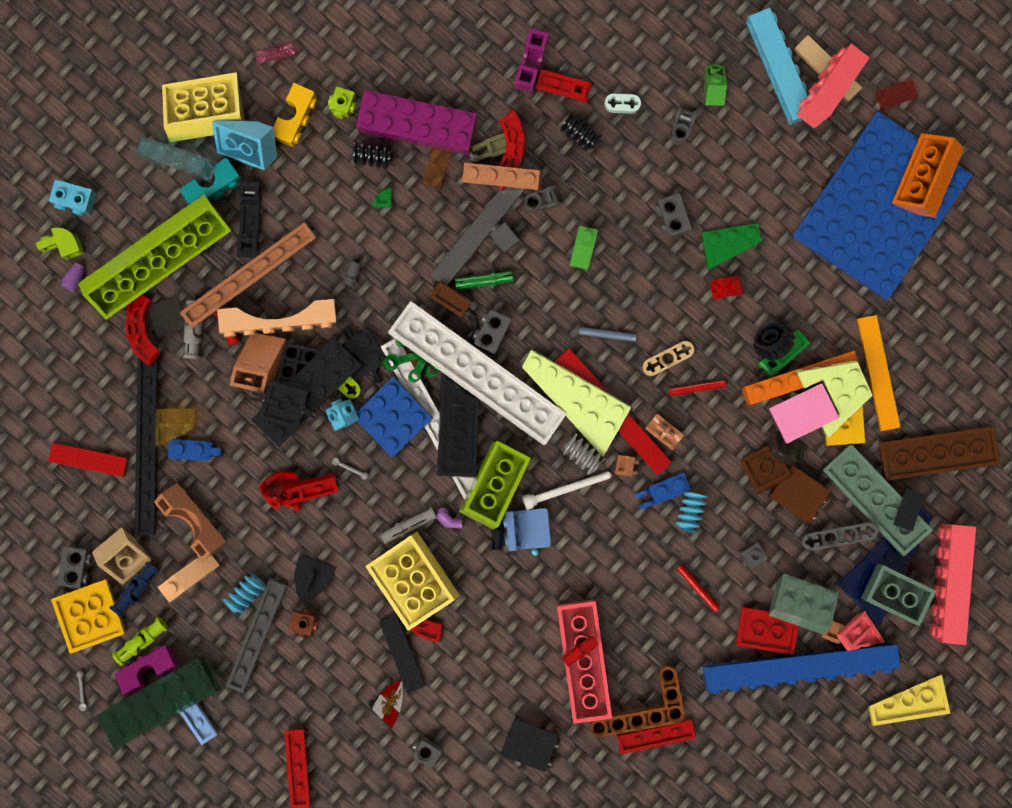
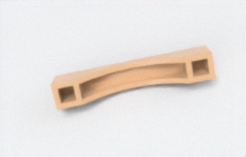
M334 299L314 301L300 313L282 319L257 318L244 313L238 308L217 309L220 335L224 334V337H234L236 333L255 335V331H263V334L275 333L276 329L290 332L298 327H302V330H311L313 326L321 325V328H332V324H336Z

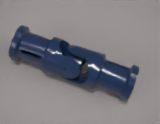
M148 562L145 563L146 566L138 575H135L119 594L120 597L115 604L109 607L121 618L124 617L126 610L131 605H134L142 593L149 587V582L154 576L160 573Z

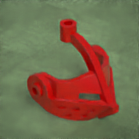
M281 471L270 475L262 481L259 490L267 503L273 508L280 509L284 505L293 508L295 512L300 511L302 508L299 503L288 505L280 497L282 494V484L300 481L296 473ZM278 485L276 488L269 490L271 486Z

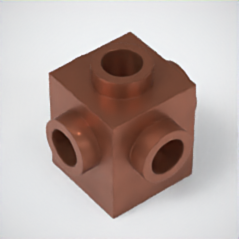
M309 609L292 611L288 631L296 632V636L302 638L311 636L313 631L317 632L319 620H316L317 615L313 614V611Z

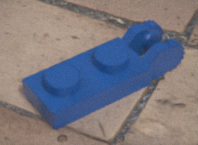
M683 472L649 486L648 489L636 493L635 496L636 498H641L646 494H651L653 500L639 505L641 509L679 496L684 492L691 491V488Z

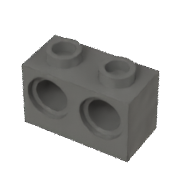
M680 193L657 201L655 211L657 217H661L663 235H667V238L670 239L689 233L692 230ZM672 204L674 211L667 212L664 205ZM670 223H679L680 229L673 230Z
M490 310L489 313L485 312L481 320L483 326L481 330L477 329L473 336V340H475L474 345L495 355L512 319L493 310ZM493 318L501 321V325L498 328L490 326V321ZM483 336H491L493 339L492 343L484 345L481 342Z
M63 546L56 585L80 589L88 584V566L91 565L93 560L91 549ZM76 553H79L81 555V561L79 563L76 562L74 559V555ZM72 572L78 575L76 582L71 579Z

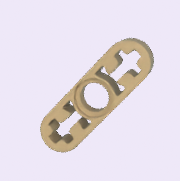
M683 341L647 359L642 365L644 374L654 376L693 355L694 346L688 341ZM682 345L689 347L688 355L682 353L678 355L681 359L677 360V355L673 349H676V352L682 349ZM669 353L673 356L671 364L663 362L664 354ZM659 357V362L664 368L660 369L659 365L654 368L655 372L647 371L648 362L655 364L658 362L655 358Z

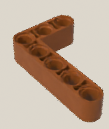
M662 665L658 670L663 699L662 705L614 713L611 719L590 721L591 733L596 737H605L681 722L684 718V708L675 669L670 665ZM671 670V678L664 679L663 672ZM669 689L676 690V695L673 698L666 697ZM674 708L679 709L677 717L670 716V711ZM659 712L661 714L660 719L657 721L651 720V714ZM636 715L642 717L639 724L632 723V718ZM621 719L623 724L621 727L615 728L612 726L613 721ZM598 722L604 725L601 731L593 729V726Z

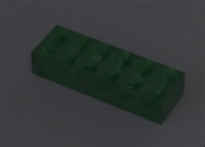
M202 656L96 716L113 749L116 750L222 689L205 657Z

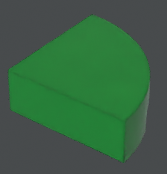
M392 188L384 189L375 197L373 208H392Z

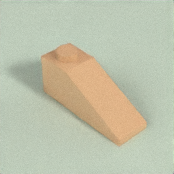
M213 555L203 562L198 557L158 588L169 603L173 602L219 567L220 564Z

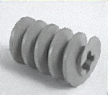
M575 434L565 445L563 454L571 453L569 459L577 458L575 464L583 463L581 469L584 470L588 467L587 474L590 475L600 466L604 459L599 460L600 453L593 455L595 449L588 450V443L582 446V438L576 441L577 434Z

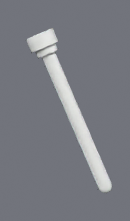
M607 471L535 496L534 494L523 495L522 499L526 510L533 509L538 502L610 479L611 473Z

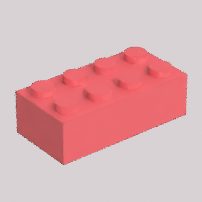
M852 43L847 48L842 47L836 55L834 54L827 63L829 64L828 68L819 74L818 78L820 80L811 86L808 91L810 93L809 96L798 105L800 109L796 115L813 128L830 117L869 57Z

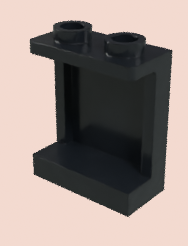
M515 715L501 755L545 772L546 768H550L554 759L551 756L554 749H558L561 739L558 738V732L546 730L526 722L521 717Z

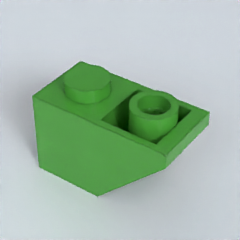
M717 64L705 65V105L724 106L727 91L724 66Z

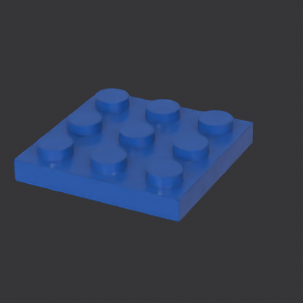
M395 376L357 412L358 422L391 458H394L433 419L429 412Z

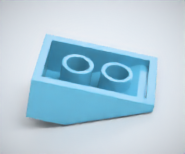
M214 120L212 122L217 153L265 170L277 159L273 127L257 121Z

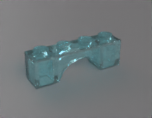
M143 136L135 152L137 156L148 162L175 168L207 182H210L217 165L206 157Z

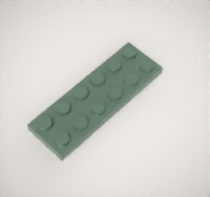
M852 444L822 470L870 522L877 525L878 531L902 556L910 552L933 531L919 515L912 532L893 525L902 497Z

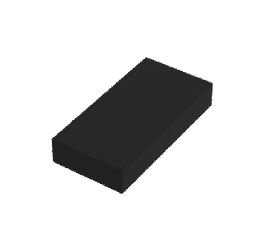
M905 488L893 525L912 532L925 494Z

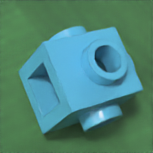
M342 399L336 400L331 403L332 407L325 410L334 431L359 421L350 399L342 401Z

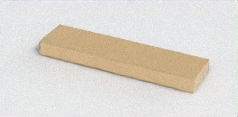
M809 35L795 47L794 51L818 74L828 68L829 64L827 63L831 57ZM854 80L843 96V99L848 103L862 87Z

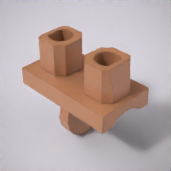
M658 414L655 415L645 428L671 450L684 437L680 431Z

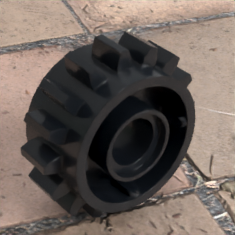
M785 323L767 324L757 332L754 338V351L761 359L766 358L768 361L778 360L791 351L795 336L790 326L788 327Z

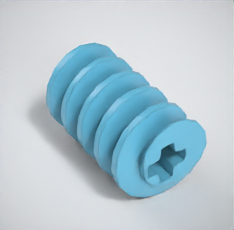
M684 492V495L688 497V499L682 500L686 507H680L684 514L677 516L682 522H676L675 524L682 530L698 534L694 528H699L701 525L696 520L703 519L698 513L705 512L700 506L707 505L702 498L708 497L694 492Z
M250 572L251 577L244 576L247 581L246 583L239 581L241 588L234 587L236 594L228 593L231 598L230 600L223 599L225 604L237 614L239 612L244 613V607L250 606L249 601L254 602L256 600L254 595L259 596L261 594L259 589H266L264 582L252 572Z

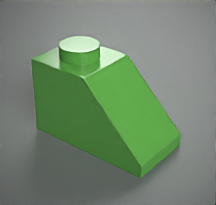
M579 226L569 266L588 270L598 230Z

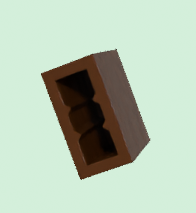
M788 465L787 467L793 477L775 485L767 497L803 522H813L819 514L817 511L820 506H824L829 500L828 494L830 491L793 465Z

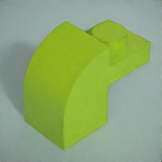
M52 228L53 236H44L41 238V241L36 242L38 250L44 253L58 248L61 257L66 260L85 254L79 238L63 228Z

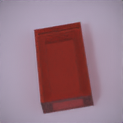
M912 79L875 93L881 111L919 97Z

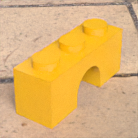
M293 83L286 101L289 105L295 107L297 112L291 120L277 118L273 127L275 140L293 148L295 144L300 142L302 128L307 126L310 119L308 115L311 109L314 110L317 105L318 99H316L317 96L314 91Z

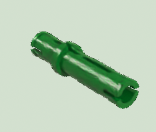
M512 270L498 273L492 271L491 274L455 278L457 290L488 285L495 287L497 284L514 282Z

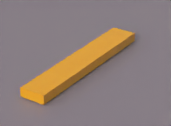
M877 315L856 319L880 431L900 428Z

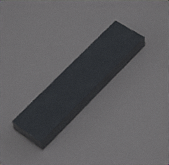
M397 614L380 620V626L407 694L425 687Z

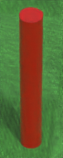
M726 380L670 388L668 390L669 396L723 388L727 387Z
M682 564L679 565L676 570L714 612L718 611L720 606Z

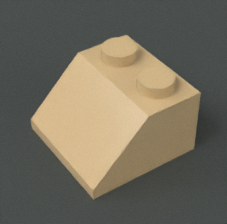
M122 527L92 552L97 565L122 585L146 566V562L149 563L152 560L138 541Z

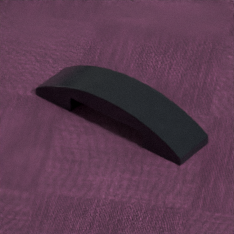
M240 181V227L237 240V257L256 258L260 232V182Z

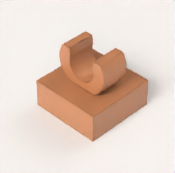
M618 455L615 474L632 477V475L637 474L636 471H633L634 464H639V462L635 460V457Z

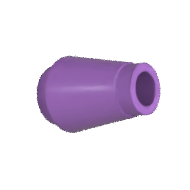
M74 263L61 280V286L66 290L76 292L80 288L78 283L82 280L85 267Z

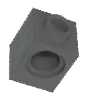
M498 223L491 229L490 237L504 255L519 244V239L506 223L502 225Z
M753 542L738 551L749 569H753L768 560L758 542Z
M423 737L421 741L417 739L411 749L414 751L412 757L432 769L443 748ZM423 747H427L431 750V754L424 756L420 750Z

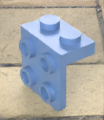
M547 509L505 512L506 516L503 518L504 527H507L505 544L509 547V551L551 546L549 511Z

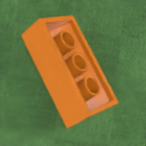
M921 133L892 203L917 215L935 218L964 147L952 137Z

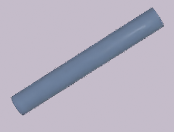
M580 327L579 329L580 335L632 342H636L637 334L585 327Z

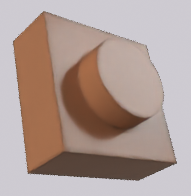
M832 621L831 629L824 635L820 634V637L840 644L837 634L845 625Z

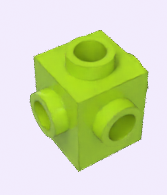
M336 86L334 95H330L328 100V106H330L329 109L333 116L344 119V117L350 118L351 113L354 114L356 110V94L353 91Z

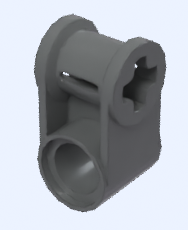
M679 106L670 137L675 145H683L687 141L695 122L697 111L691 112ZM681 131L685 137L679 138L675 132Z
M550 186L528 194L524 201L525 210L529 213H536L560 206L562 203L558 200L556 194L557 187ZM535 199L538 205L530 207L528 200Z

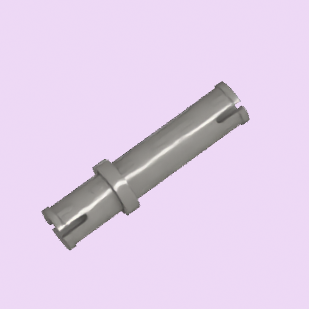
M430 507L426 511L400 524L396 523L394 527L381 532L380 535L384 543L387 544L400 536L401 538L404 537L406 533L437 517L432 507Z

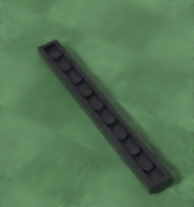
M153 344L159 349V344ZM159 355L151 367L145 364L139 357L137 361L135 535H156V504L154 501L156 500Z

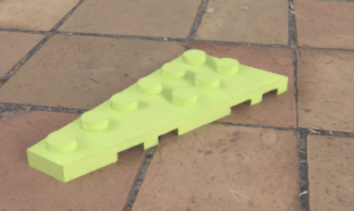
M531 350L522 366L523 369L558 408L566 413L567 418L603 457L632 407L536 351Z

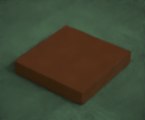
M774 442L740 460L757 494L793 477Z

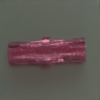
M292 43L281 47L273 46L271 47L272 49L255 52L258 64L274 60L277 62L279 59L295 56Z

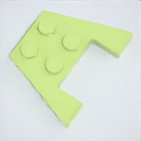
M855 360L831 364V366L813 367L808 370L796 371L804 388L822 380L828 391L839 419L822 426L827 437H830L872 396L860 366Z

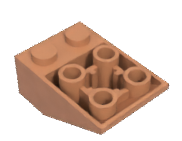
M258 333L250 335L233 367L230 386L266 393L270 381L276 382L282 353L287 339Z

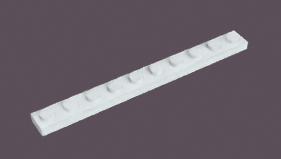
M396 339L381 346L386 356L396 354L399 357L407 354L403 347L396 345ZM411 362L400 364L394 370L400 383L433 417L425 428L438 450L439 412L421 379L416 383L409 381L408 375L414 370ZM412 374V377L417 379V375ZM452 477L465 500L475 478Z

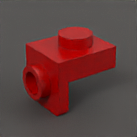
M740 276L725 277L710 282L713 300L743 295Z

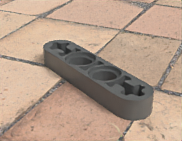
M864 522L809 532L803 537L802 544L807 550H818L869 541L877 537L878 527L873 522ZM867 526L875 529L872 532V536H869L868 533L861 534L863 538H859V531L856 527H861L860 531L866 530ZM847 529H852L855 531L856 536L854 539L848 540L845 538L844 532ZM827 533L835 534L836 541L834 543H828L825 540ZM818 534H822L821 540L824 545H820V541L815 542L814 546L806 543L809 536H812V539H819Z

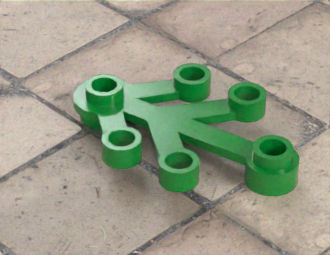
M397 339L395 340L397 346H399V347H404V346H405L404 344H402V343H401L400 341H398ZM415 352L399 357L396 354H389L385 357L383 365L387 370L393 371L400 364L418 360L414 370L408 375L409 381L416 383L421 378V372L426 364V360ZM388 361H392L393 366H390ZM430 365L425 373L429 378H434L438 374V369ZM429 369H433L435 374H431ZM412 374H416L417 379H414Z

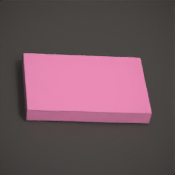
M822 383L769 408L786 444L839 419Z

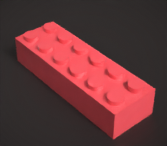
M941 523V527L938 529L940 544L936 549L938 566L935 567L934 571L937 579L936 585L933 587L936 593L934 595L935 603L931 608L933 624L930 625V635H932V639L942 643L966 645L976 527Z
M593 599L558 604L556 606L563 656L574 649L576 644L577 646L591 636H594L599 643V646L586 654L585 658H580L569 667L565 664L573 724L611 719L612 713L596 601Z

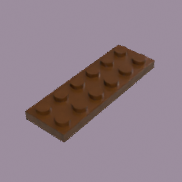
M994 426L878 443L883 477L886 481L1000 465Z

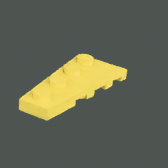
M938 675L868 706L872 726L950 714L942 675Z

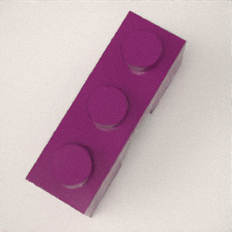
M530 28L523 59L515 79L514 89L533 94L549 33Z
M161 645L154 648L152 653L138 657L133 664L122 666L119 669L120 671L114 674L122 694L131 697L146 689L144 677L151 668H154L156 674L163 678L181 669L173 649L166 645Z

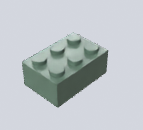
M877 564L861 599L914 625L920 626L936 590L884 565Z
M783 574L776 582L768 615L824 635L831 629L839 593Z

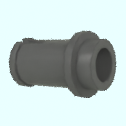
M350 262L346 277H343L345 285L354 287L358 283L356 280L362 265Z

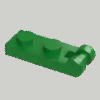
M798 329L794 332L795 339L793 340L794 345L791 351L786 356L773 360L776 363L775 367L772 368L766 358L757 363L760 369H764L765 375L769 379L811 344Z

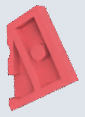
M865 611L859 612L837 634V637L847 651L885 642Z

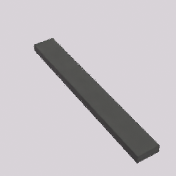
M525 158L521 165V168L541 170L528 158ZM507 187L503 191L500 189L434 270L431 277L438 282L442 281L449 285L490 234L491 229L499 223L525 189Z

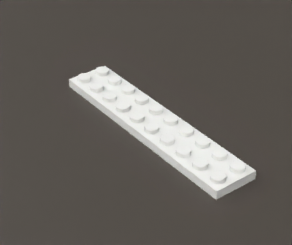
M411 301L388 331V334L543 445H546L566 416V413Z

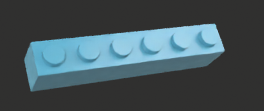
M768 8L750 15L746 20V24L789 125L803 120L796 114L800 109L798 107L800 102L805 97H808L806 94L807 87L804 82H801L799 68L796 64L794 65L791 59L793 57L791 49L785 45L784 33L777 26V16Z

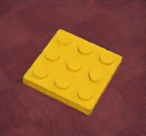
M108 579L51 599L70 654L126 634L121 617L109 609L110 606L115 604V599Z

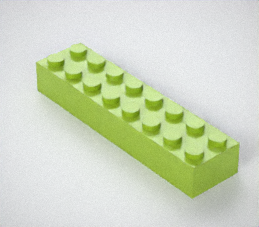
M203 194L79 282L78 285L83 296L107 320L231 232V229L209 199Z

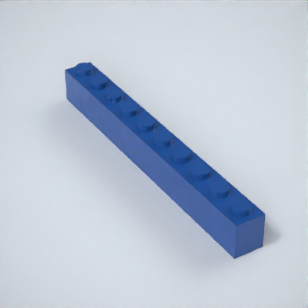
M885 643L850 651L843 648L703 665L702 671L705 690L710 691V694L722 693L724 689L734 692L740 691L741 687L758 689L760 685L768 684V687L779 686V683L787 682L788 685L798 684V680L816 682L818 678L825 677V680H834L839 675L850 678L856 677V673L874 675L876 674L875 671L883 670V673L895 672V669L900 668L898 645L895 643Z

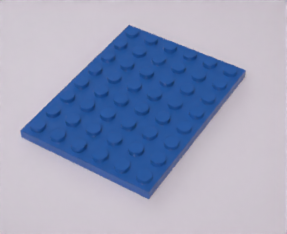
M877 111L798 226L792 238L887 301L972 177V174L957 165L935 218L917 215L894 205L892 201L919 138Z

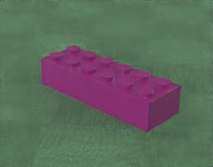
M364 90L356 128L359 133L469 156L477 123V114Z

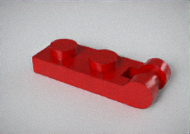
M541 69L536 90L587 103L589 98L587 94L591 90L592 84ZM576 87L581 88L580 93L575 92Z
M334 473L295 483L287 482L281 485L282 492L285 494L284 501L288 505L338 493Z

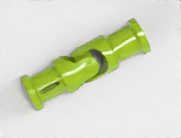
M156 617L151 625L141 629L134 635L132 640L125 642V646L119 651L112 653L114 660L120 666L126 665L127 660L132 656H137L142 649L153 643L156 637L163 631H168L167 624L160 617Z

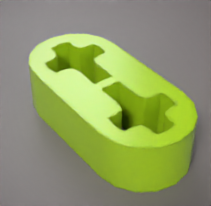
M352 377L339 388L349 399H356L361 394V387ZM347 384H349L351 387H357L355 389V391L357 392L355 395L348 394L349 389L346 387Z

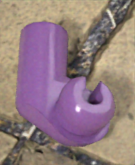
M446 508L438 510L437 519L444 527L462 528V519L451 518Z

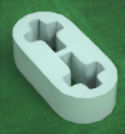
M610 94L606 97L604 105L606 110L611 113L632 114L640 109L641 100L633 94ZM611 99H615L616 103L621 104H616L615 108H612L608 102H611ZM630 100H634V103L637 105L634 108H630V105L624 103H630Z

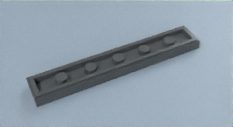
M269 578L226 687L241 693L245 692L287 589V584Z

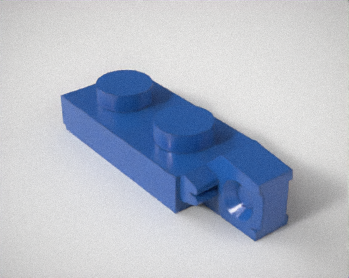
M169 439L168 458L208 461L212 460V455H223V448H213V443Z

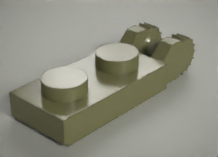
M504 133L485 139L484 142L471 147L472 151H479L485 147L489 151L475 158L476 162H482L489 158L493 159L505 154L506 143Z

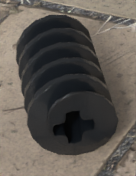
M572 112L563 122L560 131L564 132L567 130L566 136L573 135L572 141L574 142L579 139L578 146L585 144V151L594 149L604 134L596 136L598 129L590 131L592 125L589 124L585 127L586 120L583 119L579 122L580 115L578 114L573 117Z
M355 140L352 153L353 162L358 164L361 160V164L364 166L368 161L370 167L376 162L377 168H380L383 163L384 168L388 169L392 162L394 146L392 145L390 150H387V145L384 144L383 148L380 149L379 143H377L372 148V143L369 142L367 147H365L364 141H361L358 146Z

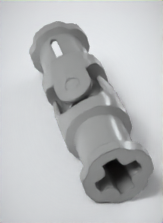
M186 301V304L189 306L195 301ZM185 320V354L183 358L200 359L198 352L199 344L201 343L202 322L191 328Z

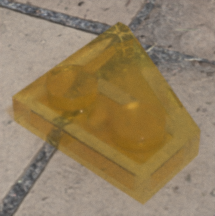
M156 409L155 446L160 447L195 430L196 410Z

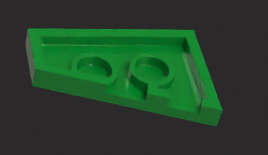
M759 224L702 232L701 236L707 271L761 243Z

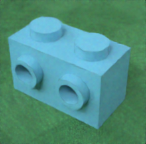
M55 180L49 202L54 204V208L62 211L68 208L73 210L72 213L84 216V213L91 215L97 193L91 189Z

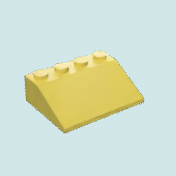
M237 72L162 85L164 129L170 142L214 135L212 125L214 120L244 121Z
M415 532L365 566L408 631L460 596L418 532Z

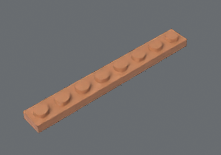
M304 222L182 310L180 314L189 326L194 328L216 312L217 309L223 307L307 246L316 237Z

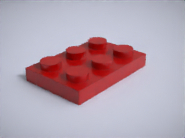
M741 607L736 646L794 655L798 632L797 625L768 615L769 611Z

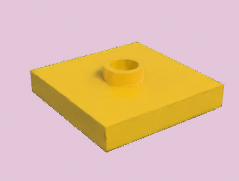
M863 406L830 437L825 435L826 446L865 443Z

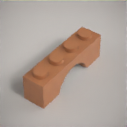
M464 163L462 182L541 190L543 170Z
M178 483L161 493L154 501L165 517H179L190 525L194 535L190 547L202 562L226 543L223 536L213 527L210 520L204 516L197 504L190 499L186 491Z

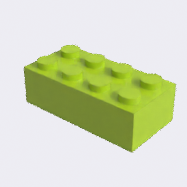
M499 441L493 442L459 512L491 529L498 528L531 458Z

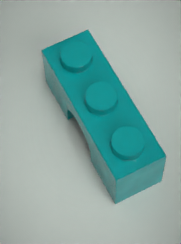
M227 158L211 167L215 175V182L212 186L207 188L201 187L194 179L179 189L188 204H191L203 194H205L210 202L212 200L216 201L224 196L225 191L228 189L232 190L240 184L239 182L242 178Z

